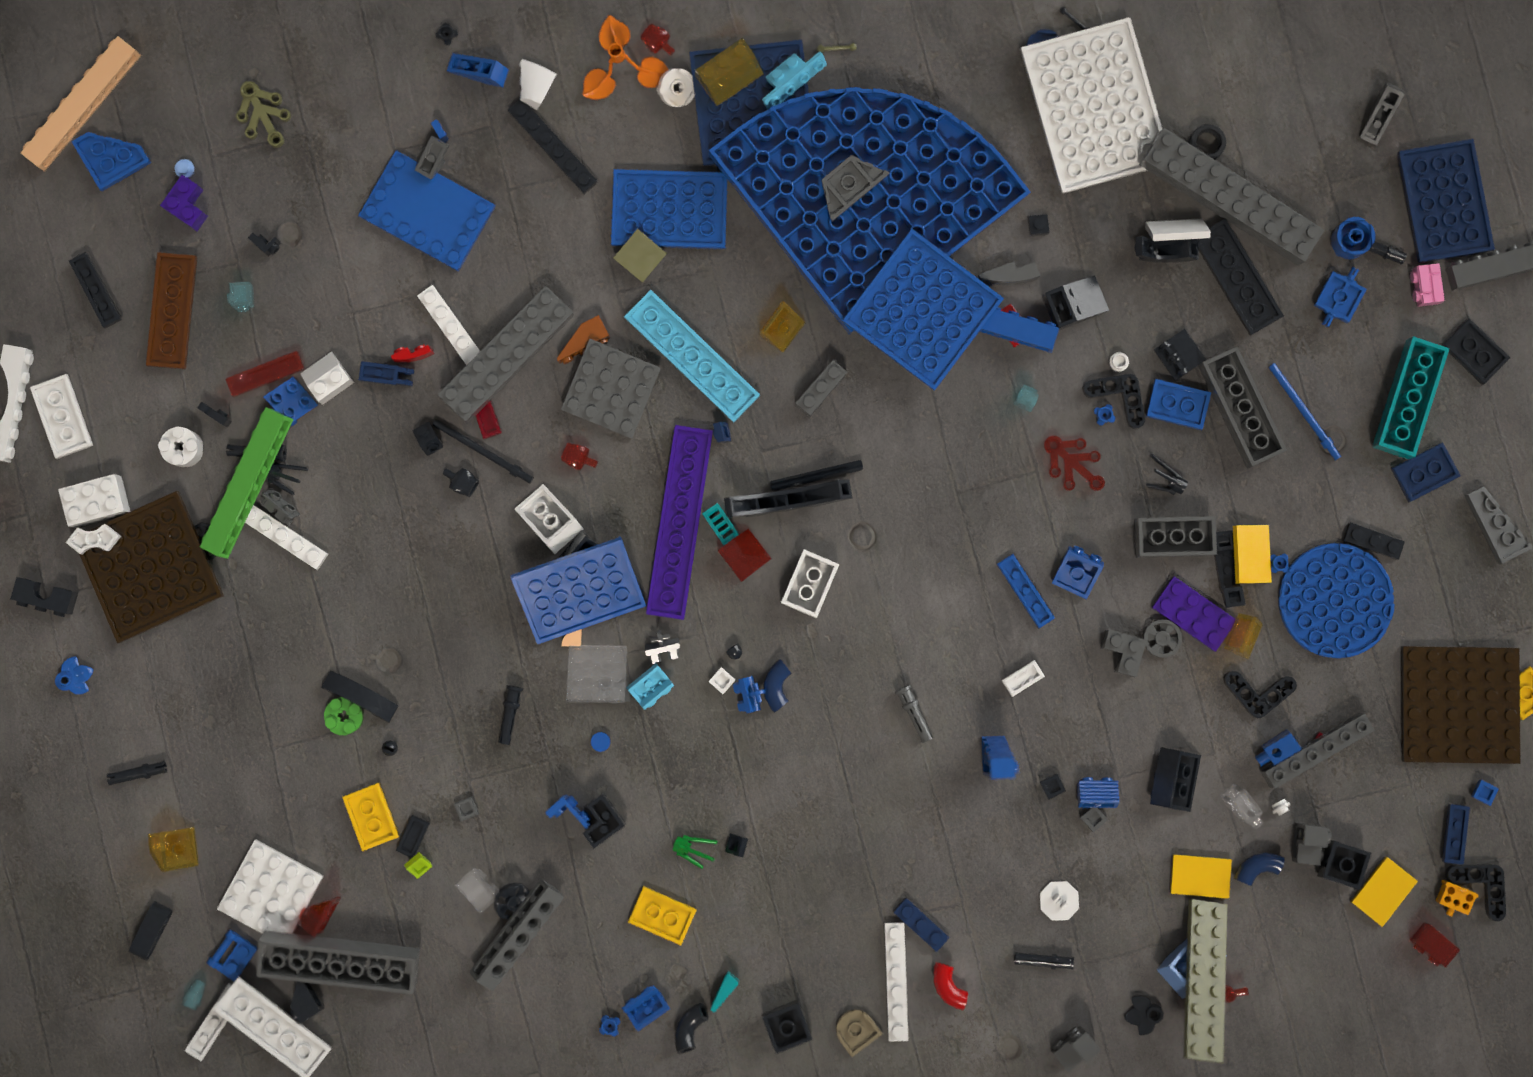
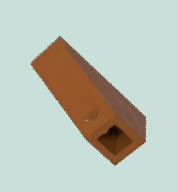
M599 315L580 325L557 357L559 364H567L573 361V357L578 354L583 356L589 339L602 344L608 343L607 340L610 339V336Z

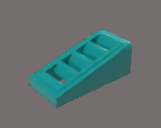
M718 503L702 513L724 546L739 536V533ZM719 511L717 516L712 519L709 518L710 515ZM723 517L724 520L722 522H720L716 526L713 524L715 521ZM727 523V528H725L721 532L717 530ZM732 530V534L726 538L722 537V535Z
M729 971L725 974L711 1005L713 1013L716 1012L739 984V979Z

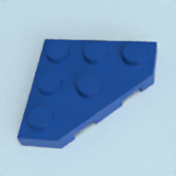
M90 132L72 141V144L101 191L106 190L151 163L142 146L138 144H131Z

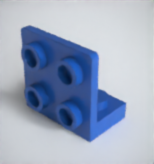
M564 795L545 812L549 818L553 816L557 818L568 808L585 828L591 824L589 821L591 819L590 815L585 810L580 811L576 806L578 802L571 795L569 797Z

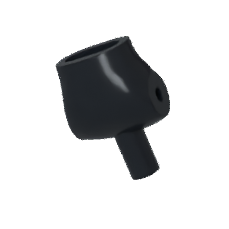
M447 468L443 471V475L451 479L449 488L458 494L470 497L478 487L479 480L464 468H461L457 473Z

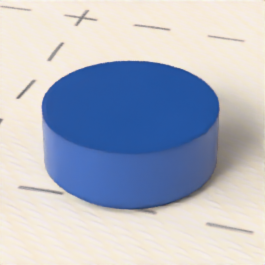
M603 732L594 734L591 739L592 748L598 752L607 750L611 743L610 737Z

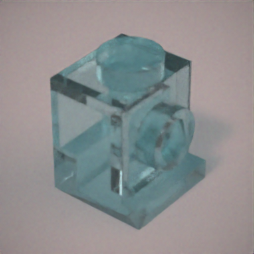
M1024 384L1013 405L1031 412L1039 398L1038 390Z

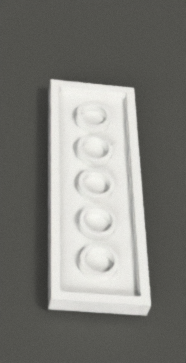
M240 977L237 978L213 1008L218 1014L301 1077H309L332 1048Z

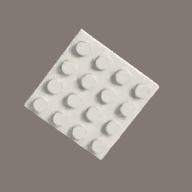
M254 840L217 909L262 934L264 930L293 934L324 876L268 845Z

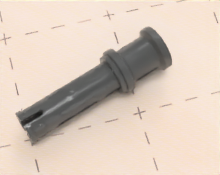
M907 685L895 691V694L899 696L903 704L902 708L905 711L907 710L921 738V742L925 743L931 740L933 736L917 706L918 700L914 698L910 690L911 685Z

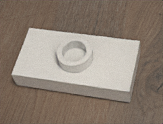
M1035 660L1001 681L1011 697L1045 676Z

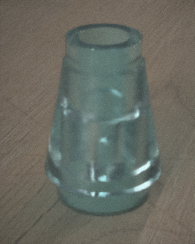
M196 979L182 998V1005L196 1010L201 1005L206 983Z

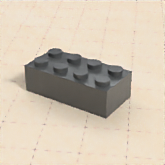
M1215 516L1137 518L1134 520L1136 558L1217 555Z

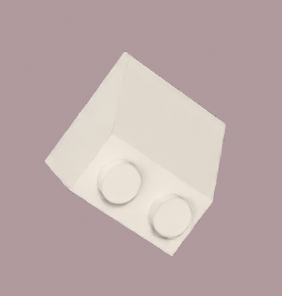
M330 352L300 373L309 390L322 405L354 383L333 352Z

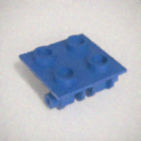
M294 376L263 396L275 411L294 419L291 426L297 423V419L318 406Z

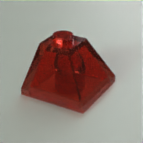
M749 529L718 550V553L741 582L772 559Z
M337 896L312 904L307 908L304 907L299 915L301 919L299 925L313 937L320 935L325 930L341 898Z

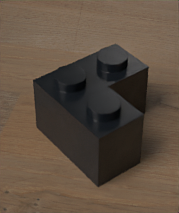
M604 793L587 805L598 822L582 834L593 849H595L626 826V822Z

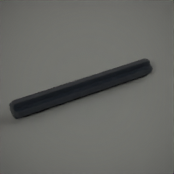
M861 460L773 480L770 481L771 490L777 491L863 470V464Z

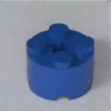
M1361 217L1346 219L1333 230L1331 236V245L1335 254L1345 259L1360 257L1375 242L1373 226Z

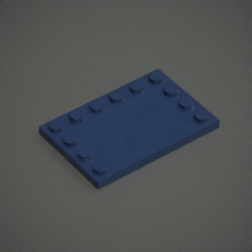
M1474 139L1399 151L1397 156L1418 263L1495 250Z

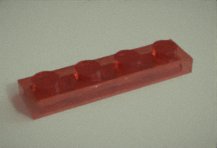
M294 351L226 378V382L232 397H236L302 371L305 367L299 352Z

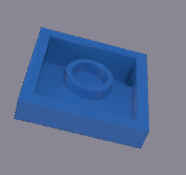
M1074 545L1073 548L1069 546L1060 562L1052 584L1087 600L1104 567V562L1096 554H1091V556L1085 554L1084 549Z

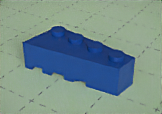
M982 736L983 775L991 779L1015 778V773H1018V762L1015 761L1005 736Z

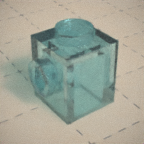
M249 282L229 283L228 303L239 312L249 311L248 308H254L253 285Z

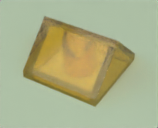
M782 301L760 330V336L784 353L806 322Z
M1238 613L1224 649L1249 660L1263 624L1257 617Z

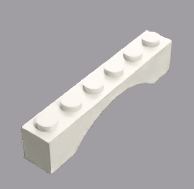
M3 344L0 364L7 379L8 401L4 415L0 420V461L11 463V459L15 455L14 442L19 435V430L17 429L18 422L22 419L21 407L26 399L25 387L30 379L29 367L32 365L34 357L33 351L27 348Z

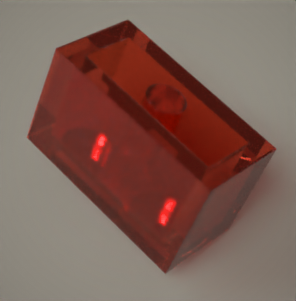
M1425 922L1410 939L1415 944L1413 948L1421 954L1425 952L1429 956L1428 960L1436 967L1440 965L1446 968L1460 951L1457 946L1431 924Z

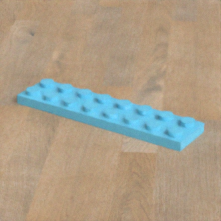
M652 290L624 316L633 327L733 423L760 397V394Z

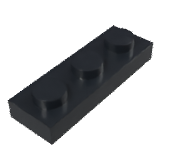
M1351 522L1348 523L1343 538L1344 542L1395 560H1399L1405 541Z

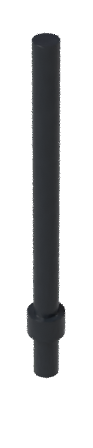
M435 419L433 422L434 427L506 469L515 478L519 477L529 484L533 481L534 477L522 471V468L518 465H512L441 421Z

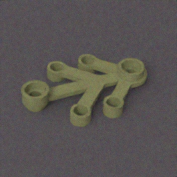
M252 81L245 82L240 88L243 101L240 110L236 114L239 122L246 123L249 120L247 111L252 102L254 110L249 126L245 130V135L249 139H255L258 135L256 128L259 119H261L269 134L267 137L269 144L274 148L281 147L284 144V137L275 130L267 114L279 117L284 122L291 119V114L287 109H277L263 105L258 98L270 100L274 105H280L282 97L276 92L269 93L259 90L258 85ZM249 89H253L252 94L247 93ZM278 96L279 100L274 102L273 98ZM283 113H288L286 118H282ZM245 114V118L241 120L239 118L240 115ZM254 130V134L249 136V131ZM275 138H280L278 143H274Z

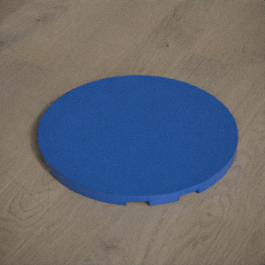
M1324 544L1301 554L1289 566L1288 572H1285L1279 588V612L1288 633L1304 649L1323 657L1347 658L1367 651L1384 636L1394 613V590L1386 570L1368 552L1348 544Z

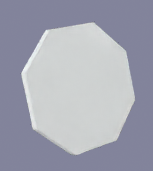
M1067 881L1049 882L1040 892V910L1051 920H1069L1079 909L1078 891Z

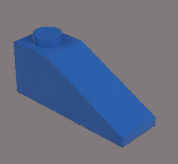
M452 53L447 71L481 83L503 87L509 69L496 60Z

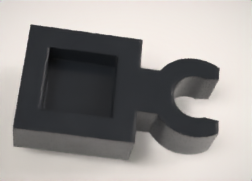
M203 402L197 407L227 428L232 422L227 418L229 415L221 409L215 411Z

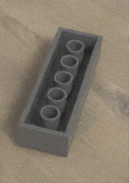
M1238 347L1198 365L1247 469L1287 451Z

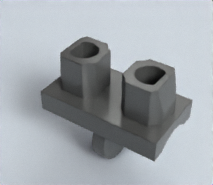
M661 630L657 631V637L650 638L651 644L645 645L646 656H649L652 664L662 661L660 655L662 652H668L669 659L679 658V638L670 639V635H662Z

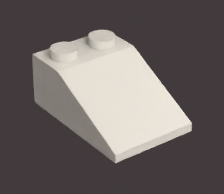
M544 484L515 508V511L554 554L583 530L578 521Z

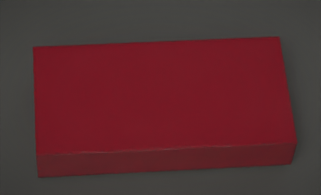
M490 400L476 415L483 439L502 434Z

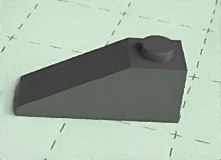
M1388 82L1384 84L1359 138L1374 145L1378 144L1405 95L1403 89Z

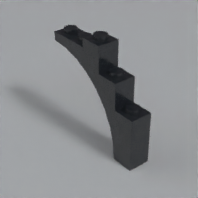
M850 479L770 493L724 498L727 517H754L804 507H817L852 499L853 497Z

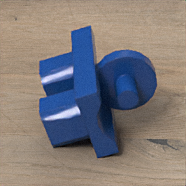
M753 676L738 679L739 682L733 684L734 692L736 694L742 693L743 700L737 703L738 710L746 711V713L761 710L759 702H762L760 694L766 693L765 689L759 690L758 683L754 682Z

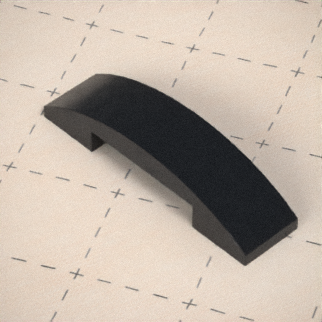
M1232 530L1216 532L1217 555H1214L1225 607L1245 606L1243 587L1240 586V583L1236 584L1233 532Z
M331 670L321 686L322 689L350 701L390 723L399 707L371 689Z

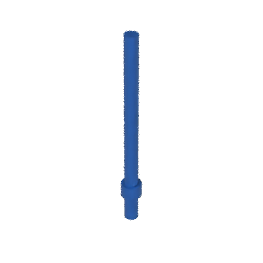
M1274 363L1268 368L1321 440L1320 444L1323 448L1329 451L1334 460L1340 458L1341 455L1333 445L1334 442L1331 437H1327L1277 365Z

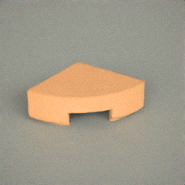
M582 629L566 634L563 638L562 646L581 647Z

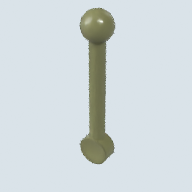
M854 43L848 46L824 47L819 45L817 47V51L821 53L831 50H856Z

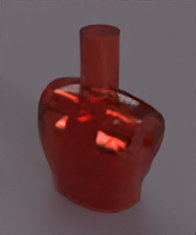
M650 24L642 33L640 39L652 53L656 54L663 49L671 56L675 52V49L667 44L670 34L665 29Z
M567 443L561 461L565 462L568 466L580 471L585 464L596 468L598 465V461L588 457L589 448L579 444Z
M1225 984L1226 1003L1236 1000V997L1249 995L1247 987L1234 989Z

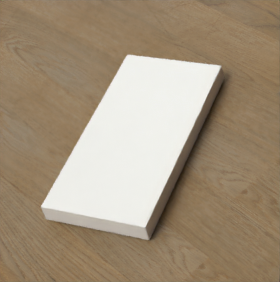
M67 374L30 387L55 459L93 446Z

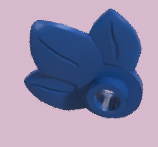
M76 656L71 657L62 664L61 672L55 678V684L62 691L70 690L77 695L84 694L89 691L85 682L89 680L94 670L88 666H79L78 658ZM66 677L69 679L67 684L61 683L62 678Z

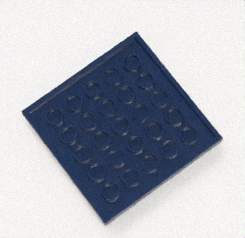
M802 40L689 52L703 166L716 165L709 156V150L738 127L767 110L762 99L775 88L767 82L766 76L794 53L805 62ZM808 82L803 84L783 102L808 94Z

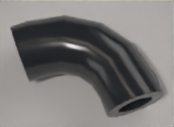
M698 1003L685 1011L677 1022L674 1034L677 1054L687 1053L696 1048L694 1043L695 1030L709 1019L707 1009L703 1003Z

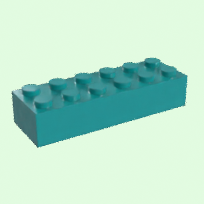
M1414 336L1406 340L1372 448L1405 459L1416 457L1450 348Z

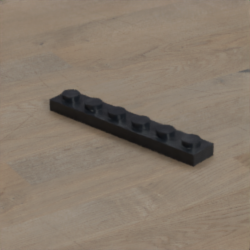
M519 99L508 109L509 114L583 194L587 193L598 183V180L528 104Z

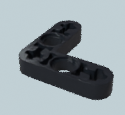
M1124 374L1094 379L1084 384L1083 394L1088 398L1121 393L1128 426L1132 429H1138L1144 425V408L1139 381L1135 375ZM1127 378L1130 381H1134V384L1131 385V390H1136V393L1132 392L1126 395V392L1130 391L1129 386L1124 383L1127 381ZM1107 381L1115 383L1116 388L1114 391L1106 389L1105 384ZM1099 382H1102L1101 389L1095 390L1094 394H1091V391H1087L1090 384L1093 387H1099ZM1130 396H1134L1138 400L1135 407L1130 406L1127 402ZM1139 408V411L1136 412V417L1140 418L1141 421L1136 425L1135 422L1131 421L1134 418V412L1129 413V410Z
M1229 671L1223 678L1226 687L1254 718H1262L1291 695L1297 687L1295 679L1286 676L1280 678L1258 696L1239 672ZM1229 676H1237L1235 681L1238 683V685H1241L1243 683L1244 686L1238 688L1236 684H1230L1229 681L1231 679ZM1284 681H1290V690L1288 688H1285L1280 692L1276 689V687H1278V689L1284 687ZM1243 689H1247L1250 692L1248 700H1243L1240 696ZM1270 692L1277 694V700L1274 703L1268 701L1267 696ZM1253 701L1256 706H1261V714L1254 713L1255 707L1252 704L1248 706L1247 703Z
M1495 864L1452 865L1446 869L1445 876L1450 882L1457 884L1484 883L1487 917L1494 921H1502L1505 918V878L1502 867ZM1474 868L1479 871V876L1476 879L1470 877V871ZM1493 868L1494 870L1498 871V874H1496L1494 877L1490 875V872L1493 871ZM1456 870L1457 872L1464 873L1465 876H1456L1455 879V877L1451 876V873H1454ZM1495 880L1499 882V884H1490V881L1494 882ZM1494 887H1497L1500 891L1497 898H1493L1490 895V891ZM1491 901H1500V904L1496 903V909L1500 910V913L1496 916L1492 914V911L1495 910V904L1491 903Z

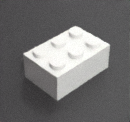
M116 474L58 489L68 527L77 528L131 512L122 476Z
M803 550L781 604L817 618L839 564Z

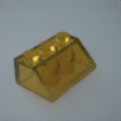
M743 38L695 70L696 78L716 106L763 75L754 53Z

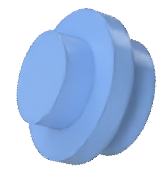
M182 159L176 163L175 172L179 177L184 175L189 178L194 173V165L189 160Z

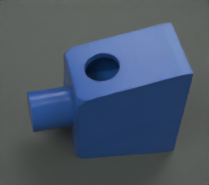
M1286 729L1262 745L1264 751L1255 756L1260 766L1265 765L1269 761L1276 765L1302 749L1291 732ZM1278 748V752L1272 754V750Z

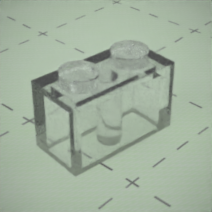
M473 868L455 886L481 914L494 903V898L499 889L493 883L489 884L485 880L486 875L481 869L476 870V868Z

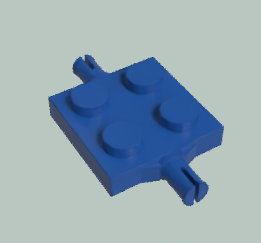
M1351 267L1348 276H1341L1333 271L1328 277L1314 304L1315 307L1327 314L1322 325L1330 327L1333 318H1338L1345 323L1350 322L1367 290L1358 285L1354 280L1359 272L1355 267Z

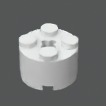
M184 427L169 429L163 434L158 444L162 457L168 463L179 467L193 466L203 455V441L200 436ZM181 444H183L182 447L184 448L182 451L180 450Z

